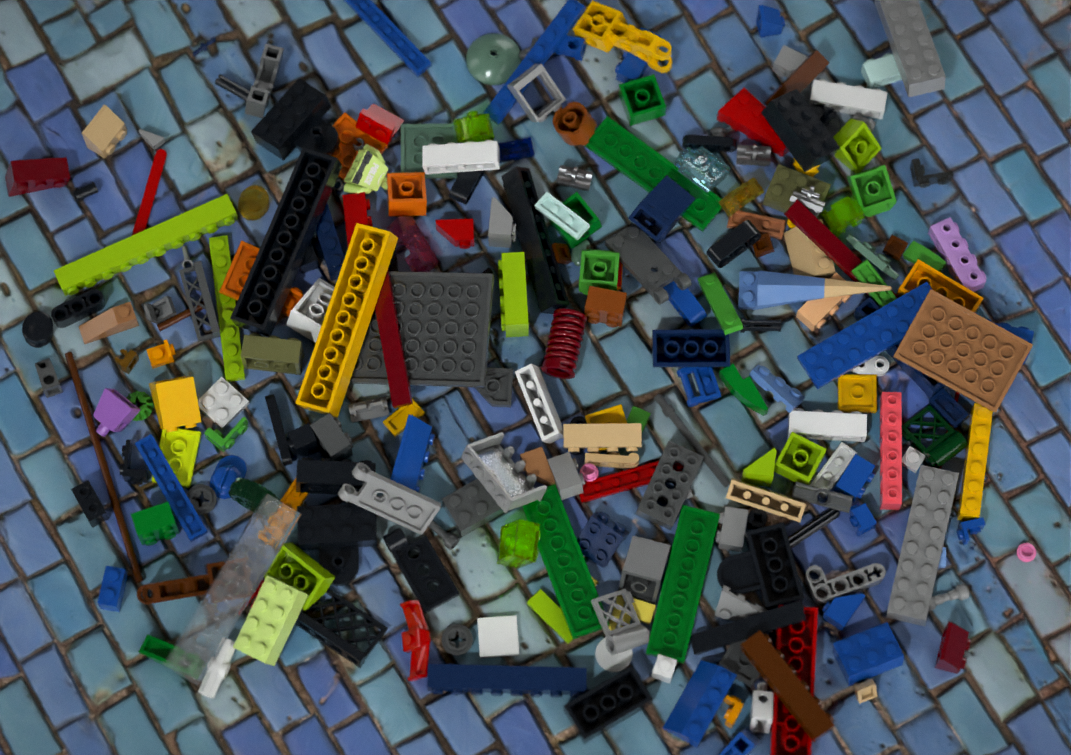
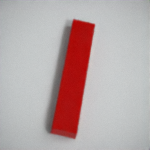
M659 461L602 476L591 482L585 481V485H582L584 493L579 494L581 503L648 485ZM673 465L675 471H682L679 465Z

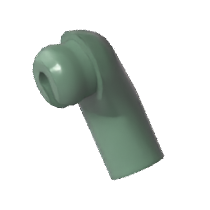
M584 240L572 250L571 260L575 266L581 265L582 250L591 248L587 240Z

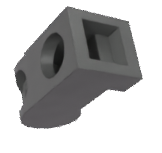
M50 358L35 363L46 398L63 393Z

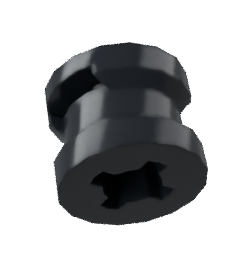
M760 509L751 510L747 519L748 527L754 530L766 526V512Z

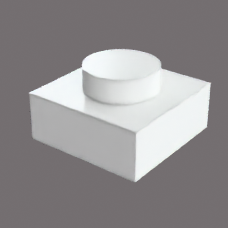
M909 446L902 457V466L916 474L926 456Z

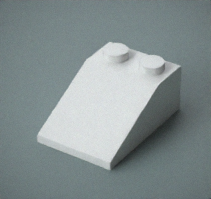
M318 278L291 310L286 326L316 343L335 287Z

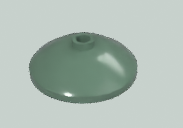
M490 33L480 36L470 45L467 51V68L470 74L483 84H505L522 61L519 57L520 49L511 38L502 34ZM496 52L497 55L492 56L491 53Z

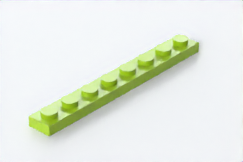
M228 235L209 238L225 378L227 382L246 380L241 360L240 330L230 319L236 306V300L219 293L231 265Z

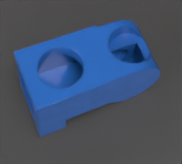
M566 35L553 53L574 57L575 60L582 61L587 47L585 38Z

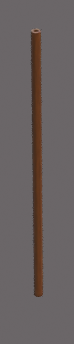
M72 352L65 353L67 364L136 583H140L144 579L100 439L96 432Z

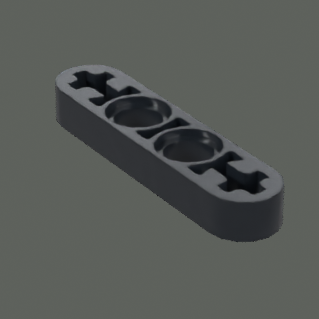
M275 395L265 396L283 466L293 464Z

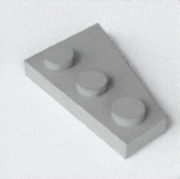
M723 585L715 616L734 622L768 610L757 603L751 604L745 601L743 595H735L729 591L730 588Z

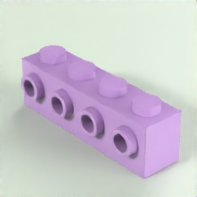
M950 217L930 226L928 234L941 258L946 261V267L954 281L973 292L984 288L986 275L983 270L978 268L977 259L968 250V243L965 238L961 237L957 223L953 222Z

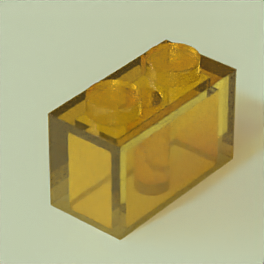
M753 177L728 193L719 201V204L727 215L731 217L755 201L765 191Z

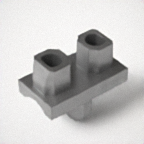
M753 144V146L737 145L736 164L770 166L771 147L757 146V144Z
M560 165L556 184L589 191L593 172L581 170L575 166L572 168Z
M811 185L810 190L802 188L801 193L793 191L789 200L791 205L798 199L817 218L819 213L823 211L826 202L819 200L820 194L814 192L815 186Z

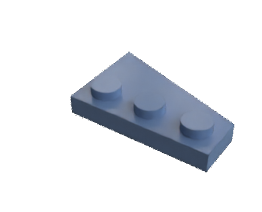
M758 364L749 374L764 390L771 391L774 395L773 398L777 402L782 401L787 406L785 410L789 413L797 408L805 399L798 389L787 385L784 379L774 376L765 366Z

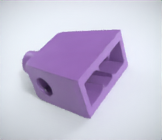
M105 388L93 414L94 418L101 422L96 432L106 437L110 430L112 432L123 431L141 409L117 390Z

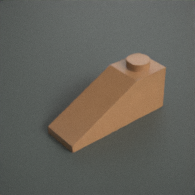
M127 302L103 312L78 327L84 344H88L139 326L131 302Z

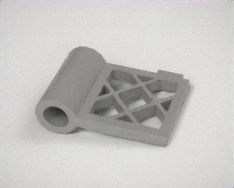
M626 588L591 600L606 636L605 643L610 654L615 655L649 642L650 632L641 625L632 604L634 603L630 591L627 592ZM622 595L624 599L623 607L615 603L616 597ZM603 601L609 604L608 611L601 610L598 602ZM613 607L621 611L619 619L610 614ZM625 613L631 616L632 624L622 621ZM608 619L617 623L614 630L610 631L607 625Z

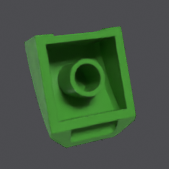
M885 165L876 166L847 176L852 194L862 215L871 217L889 211L896 204V197Z
M582 250L579 291L588 295L589 286L617 291L620 253L608 250Z

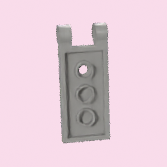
M357 463L352 470L355 478L365 481L359 492L350 484H343L338 491V495L342 500L360 506L420 535L424 533L441 508L440 502L371 471L364 463ZM377 493H383L384 495L378 496Z

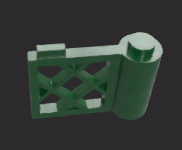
M930 404L902 425V437L907 442L911 440L926 456V463L930 467L939 469L968 446L964 436L960 432L955 431ZM930 412L934 416V422L922 421L923 416ZM911 425H920L919 433H911L907 428ZM922 426H933V434H921ZM936 427H944L948 431L944 435H935ZM921 438L933 439L932 444L925 448L921 444Z

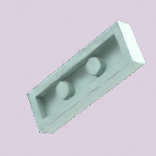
M548 192L534 205L537 210L576 240H579L590 227L589 223Z

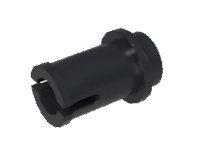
M94 182L79 189L77 187L73 191L77 201H84V198L98 193Z

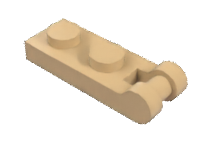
M589 452L585 453V464L592 463L596 467L631 469L638 467L639 455L637 453H630L628 456H624L616 452L608 454Z

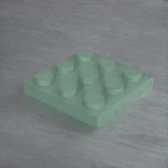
M457 123L401 124V173L424 172L422 166V146L432 143L438 145L449 142L457 143ZM457 172L425 174V179L457 178Z

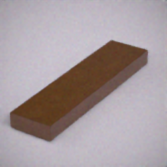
M815 49L764 104L767 106L771 100L795 89H798L801 93L829 62Z

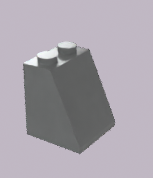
M633 535L622 570L618 591L626 588L627 592H631L633 598L656 604L671 545Z

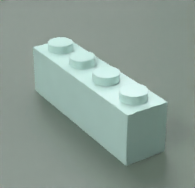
M887 53L879 59H869L862 65L861 72L868 89H875L902 80L892 53Z

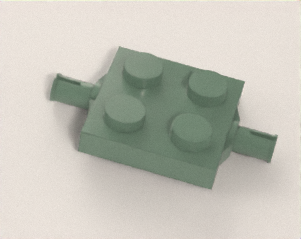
M851 234L845 239L854 249L858 250L894 281L900 276L892 269L893 266L889 264L891 260L884 254H877L875 252L877 248L871 243L858 241Z

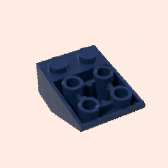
M666 175L639 203L628 219L655 241L661 243L696 198Z

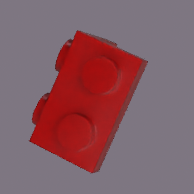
M371 104L367 110L362 109L355 128L388 145L401 128L404 120L376 104Z

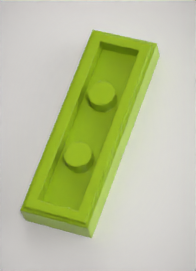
M540 589L527 601V605L569 644L574 639L571 637L561 608Z

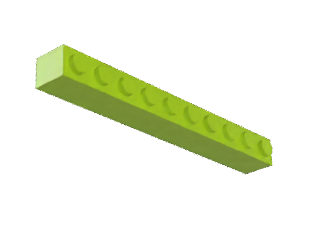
M225 194L53 271L64 295H74L80 289L90 288L96 285L98 281L112 278L116 273L126 272L132 266L144 264L150 258L160 257L168 250L178 249L186 242L196 241L204 234H211L222 226L234 224L238 220L237 213L228 194Z

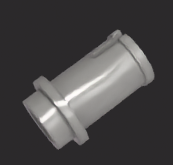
M857 113L852 118L865 122L871 132L875 128L876 122L872 118L868 119Z

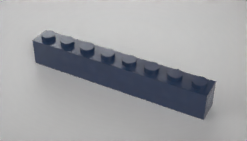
M428 664L427 690L437 695L443 694V692H451L453 695L471 692V695L476 696L483 695V693H491L492 696H502L503 693H511V696L515 697L523 696V694H530L532 697H542V694H550V697L560 698L562 695H570L571 698H577L586 693L587 668Z

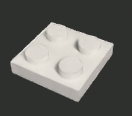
M222 376L198 399L199 409L222 430L250 404Z

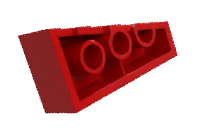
M745 87L718 110L717 120L719 122L726 123L733 130L742 132L747 135V138L756 140L762 146L771 147V151L781 157H784L789 152L761 112L765 109V106Z

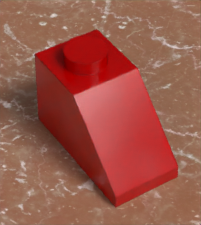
M473 218L436 220V230L455 247L468 249L474 246Z

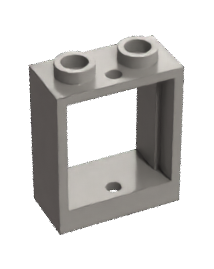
M534 64L507 85L531 122L541 123L549 117L548 114L550 112L557 111L563 106L562 103L566 101L542 64ZM539 76L554 99L534 113L519 90Z

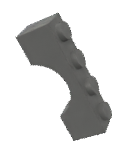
M265 44L253 86H251L246 101L245 114L263 118L282 62L284 48Z

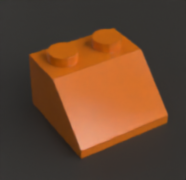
M425 172L387 173L389 217L426 215Z

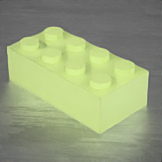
M266 576L233 648L265 664L275 666L308 594L278 579Z

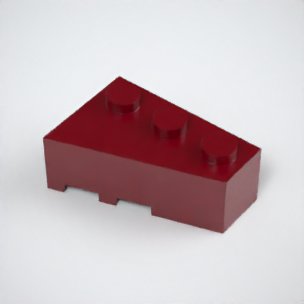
M67 157L10 161L5 175L8 197L51 188H61L66 186L70 179Z

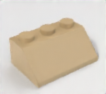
M797 226L783 234L794 275L830 279L835 274L833 261Z

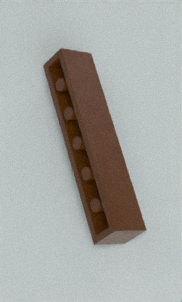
M759 630L741 644L740 650L815 743L834 728V718L829 712H824L821 708L822 704L816 696L812 697L808 691V685L803 680L800 681L797 678V672L791 664L787 665L783 660L785 657L779 649L775 650L771 645L772 640L770 637Z

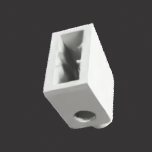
M758 683L757 690L753 691L751 699L749 730L751 732L769 734L773 714V692L769 691L767 683Z

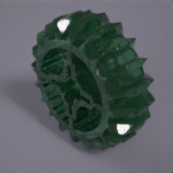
M236 478L232 482L228 493L238 504L265 517H272L277 512L280 500L272 491L245 478Z

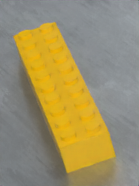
M356 223L295 402L298 406L324 415L330 413L332 417L338 418L398 241V237L392 232Z

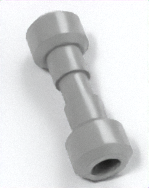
M960 584L954 590L948 591L945 594L932 596L929 611L934 610L937 605L949 600L959 599L962 601L968 599L970 596L968 587L965 584Z

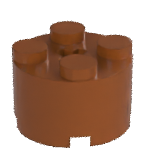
M579 102L567 103L568 106L561 107L556 111L553 117L554 128L566 144L584 146L588 144L589 139L595 132L596 121L583 104Z

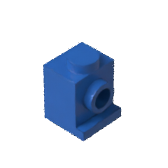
M858 503L850 508L849 520L854 528L857 527V536L875 528L877 522L866 503L862 505Z

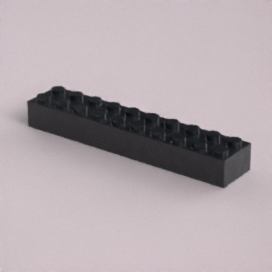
M302 148L230 319L236 326L265 336L272 335L341 171L342 165L338 158Z

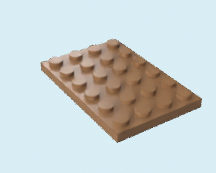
M930 289L893 357L996 413L1033 344Z

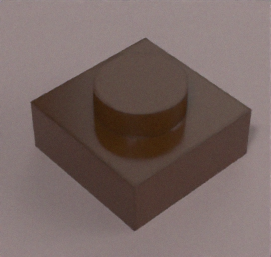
M769 233L762 234L759 241L752 245L757 258L775 252Z
M891 235L882 253L899 261L908 246V242Z
M552 244L557 263L569 264L572 262L568 244Z

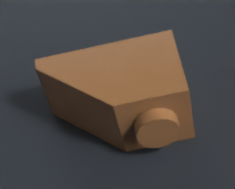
M542 447L520 454V460L525 462L523 472L525 471L526 476L535 474L537 482L546 486L555 484V479Z

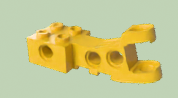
M592 0L573 28L576 37L585 38V42L589 46L607 53L615 46L644 60L650 68L660 73H666L672 68L671 44L649 31H642L634 25H628L621 11ZM659 47H666L668 51L665 53ZM667 60L668 64L666 66H660L658 64V61Z

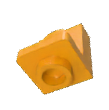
M167 339L163 340L164 344L146 349L152 369L174 362L173 355H176L173 344L169 345Z
M726 695L724 703L733 708L729 707L724 715L726 719L725 725L732 729L744 704L741 703L742 700L734 695Z

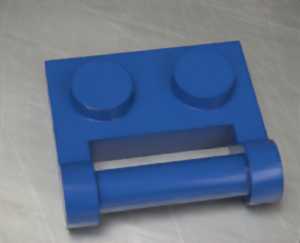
M685 367L677 370V375L681 378L688 399L686 401L688 407H694L698 404L721 398L712 367ZM692 373L700 394L697 397L694 396L688 375Z

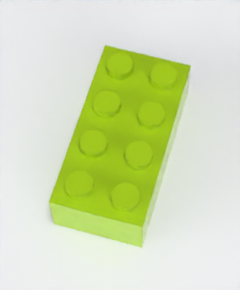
M524 252L501 253L502 260H498L499 293L502 295L500 296V311L503 313L501 314V329L505 331L506 338L529 336Z

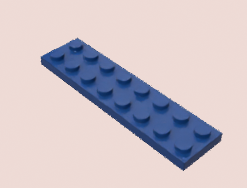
M928 282L798 355V361L817 390L901 342L928 292L932 289Z

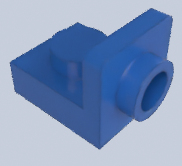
M984 517L964 521L959 524L957 536L959 540H962L963 545L967 544L970 540L968 532H970V535L981 532L986 525Z

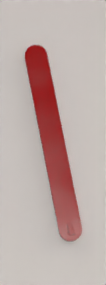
M164 149L156 151L132 235L146 230L167 158V153Z

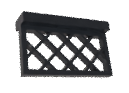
M328 588L326 594L331 596L332 602L321 604L319 598L317 605H315V602L310 608L300 612L296 620V626L361 668L365 663V659L387 632L388 628ZM333 606L334 615L323 617L322 608ZM336 606H346L348 613L337 615ZM319 608L321 617L312 618L308 613L311 609ZM361 616L364 624L353 625L352 617ZM349 617L351 626L339 627L338 619ZM336 620L337 628L328 629L325 627L324 621ZM376 626L381 630L378 635L369 636L368 627ZM365 628L367 637L355 638L354 629ZM351 630L353 639H343L340 632ZM368 641L367 650L365 652L359 650L356 642Z

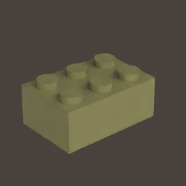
M778 164L765 194L763 205L785 213L791 205L789 200L793 191L801 193L802 188L810 190L811 185L815 186L814 192L820 194L819 200L825 202L831 184Z
M255 333L244 335L241 351L244 369L301 375L304 358L301 341L296 338L280 339L278 336L273 335L261 337V335Z

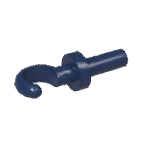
M212 37L206 43H201L200 47L192 55L195 57L203 50L207 51V47L213 44L216 38Z

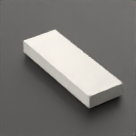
M841 442L810 485L831 491L858 452ZM825 492L818 494L823 499L827 496Z

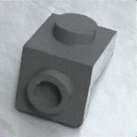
M169 296L153 304H143L144 315L150 322L159 324L177 314L172 299Z

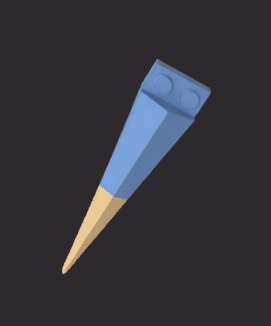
M760 270L759 272L740 271L738 308L741 310H759L816 299L890 291L892 287Z

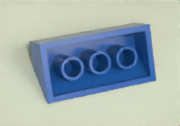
M410 414L407 418L391 480L420 493L419 481L424 479L425 469L423 467L424 463L429 461L430 452L428 449L429 445L434 443L435 434L432 433V426Z
M701 660L662 729L698 748L720 709L725 696L734 684L737 675L720 665Z

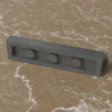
M197 261L193 262V267L181 269L179 272L198 342L221 336L202 263ZM195 272L197 278L192 284L186 281L184 274ZM193 289L201 292L198 302L190 298V293ZM198 305L206 310L203 319L195 316L194 312ZM205 324L210 327L212 334L201 336L199 330Z

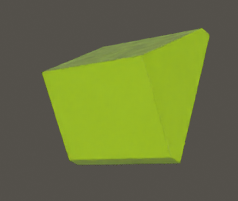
M775 448L771 449L745 468L741 481L756 486L771 487L777 450Z

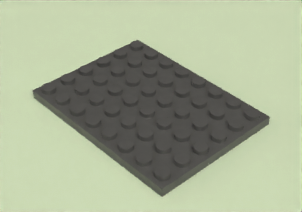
M389 271L409 385L485 388L494 274ZM375 309L349 384L389 385Z

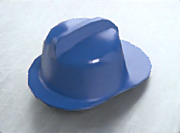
M234 455L226 456L217 464L210 480V487L214 490L216 497L229 499L239 491L247 472L246 463L240 457Z

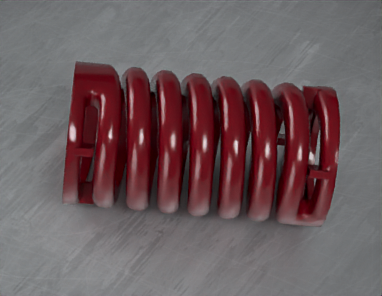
M556 309L553 313L554 319L551 322L552 327L550 328L549 340L547 341L546 354L544 355L541 370L543 373L555 378L572 379L575 377L574 371L577 369L576 363L579 360L577 356L580 355L579 349H581V342L583 341L582 336L584 335L587 316L571 309ZM564 315H574V316L579 317V319H578V318H575V317H571V316H564ZM555 369L564 370L565 372H560Z

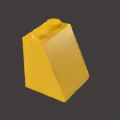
M182 376L149 383L160 429H166V432L177 431L179 426H185V429L197 427L196 423L202 422L193 376Z

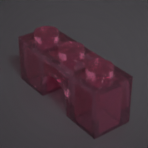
M412 216L398 217L386 228L398 237L397 243L403 244L410 251L405 261L412 272H429L439 263Z

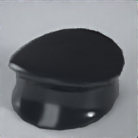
M38 311L29 314L25 318L22 325L25 341L35 348L46 346L51 341L53 322L49 315Z

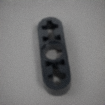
M685 135L682 140V147L687 150L734 152L737 145V140L732 137Z

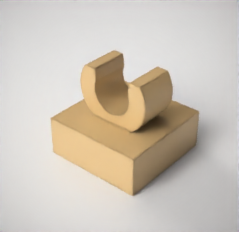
M865 679L862 683L854 684L856 699L859 704L878 697L876 684L873 679Z

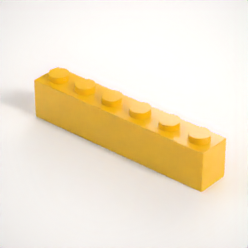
M974 403L970 414L967 437L968 446L965 453L957 520L962 521L978 519L980 517L993 415L991 410Z

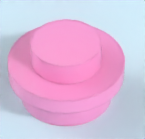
M592 463L584 464L579 474L582 473L586 482L594 481L599 476L598 468Z
M1022 543L1018 546L1016 554L1022 562H1031L1036 556V549L1030 543Z

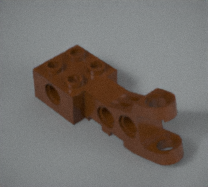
M246 558L205 564L206 574L142 585L137 591V598L143 604H152L209 594L210 603L252 597ZM149 589L153 593L152 598H149L148 596Z

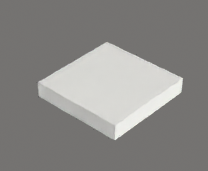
M517 615L477 618L480 658L519 655Z

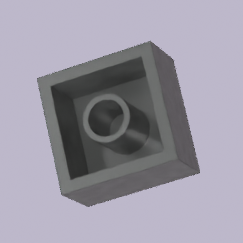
M329 413L310 425L319 447L327 458L333 461H341L353 455V445L351 443L353 441L347 432L343 433L342 425L337 417L333 418Z

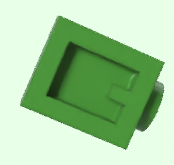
M243 417L225 438L217 429L213 431L211 428H208L204 435L208 441L224 452L235 444V439L239 434L243 435L246 432L248 420Z

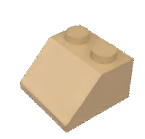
M104 104L84 129L82 135L87 148L106 159L108 155L114 152L116 144L125 138L127 128L125 123Z

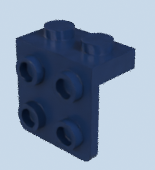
M597 511L590 517L577 541L584 556L599 566L606 567L620 543L628 537L630 532L621 523H615L610 520V516L606 513Z

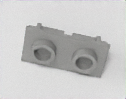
M386 397L348 404L352 423L389 415Z

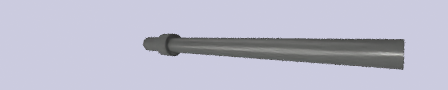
M661 394L656 395L654 399L663 409V414L671 419L699 455L704 456L703 461L725 488L729 486L730 481L676 415V410L671 404L668 405Z

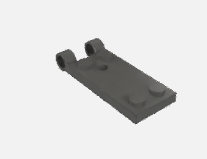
M632 224L605 241V246L610 251L620 253L619 261L659 305L669 300V296L663 288L674 281L682 291L692 285L688 275L682 273L636 224ZM651 269H658V271L653 272Z

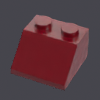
M948 622L943 631L935 668L958 674L960 669H964L967 660L964 657V652L969 650L971 639H968V631L952 622Z

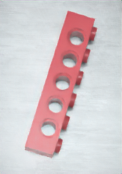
M882 392L880 396V510H900L902 505V392Z

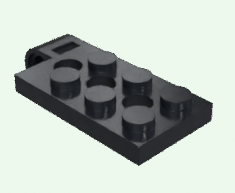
M400 527L383 536L387 548L416 599L419 600L425 614L460 595L427 536L409 544ZM412 549L419 551V556L415 559L410 558L408 555ZM427 566L429 572L426 575H420L418 568ZM431 582H435L439 586L434 592L427 589L428 584Z

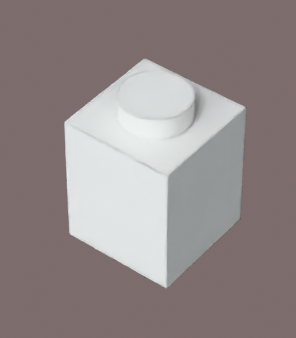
M658 654L651 678L670 684L677 660Z

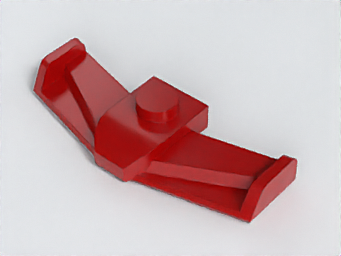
M409 600L400 603L409 628L408 631L402 632L403 652H411L410 677H408V681L412 682L426 678L428 675L431 642L430 631L428 630L419 600Z

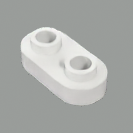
M875 356L863 363V367L858 366L851 371L853 374L883 376L888 372L889 362L883 356ZM877 363H882L883 367H878Z

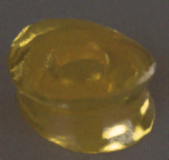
M249 186L240 195L238 210L247 220H258L263 217L269 208L268 194L261 186Z

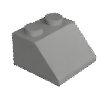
M492 198L488 231L489 246L511 248L512 242H516V224H513V217L496 198Z

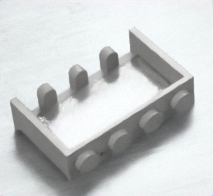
M501 432L466 445L461 458L506 514L509 510L533 501H541L547 487L545 485L538 488L533 487L537 480L536 475L531 474L527 478L522 473L525 468L524 460L517 461L516 464L512 461L514 448L509 446L504 450L500 446L504 437V433Z

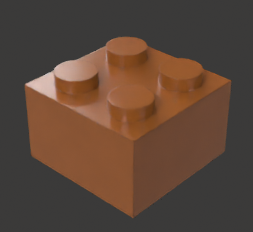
M589 286L584 314L587 316V321L592 324L604 323L613 328L617 326L622 327L627 293Z

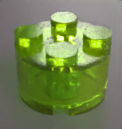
M471 111L467 113L466 117L453 121L458 143L494 141V131L489 114H478L477 111Z
M854 195L851 198L847 196L830 206V211L827 212L825 209L821 213L830 231L836 237L845 233V229L849 226H852V228L857 227L865 218V213Z

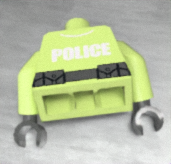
M357 138L361 145L356 146L353 144L354 150L359 152L344 180L346 184L337 179L336 182L341 183V186L339 188L333 187V189L337 192L344 190V192L350 194L365 192V195L370 194L372 191L377 192L379 187L387 190V177L385 175L388 167L385 165L383 156L379 150L368 144L365 145L361 138Z

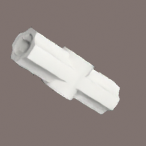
M221 638L214 656L209 659L206 666V674L198 690L200 694L208 698H215L222 680L227 677L230 670V662L236 650L233 648L234 641L228 638Z

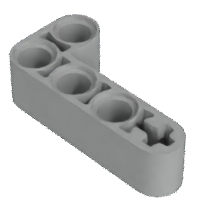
M875 563L827 581L823 570L819 566L814 565L807 569L804 580L814 603L824 605L828 601L832 602L834 598L849 596L880 584L885 577L886 571L883 565ZM873 571H875L876 574L879 573V577H877L876 575H872ZM816 573L819 579L812 580L809 574ZM859 577L863 583L860 585L855 584L853 578ZM841 584L845 590L838 591L834 585ZM820 590L824 591L826 593V597L820 598L817 596L816 592Z

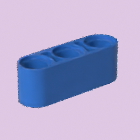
M674 281L663 287L669 296V302L689 327H693L707 317L704 308L688 288L682 291Z

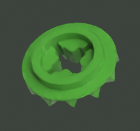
M137 390L128 394L126 398L134 405L137 399L140 404H144L140 406L141 410L133 420L142 421L148 418L154 407L151 396Z

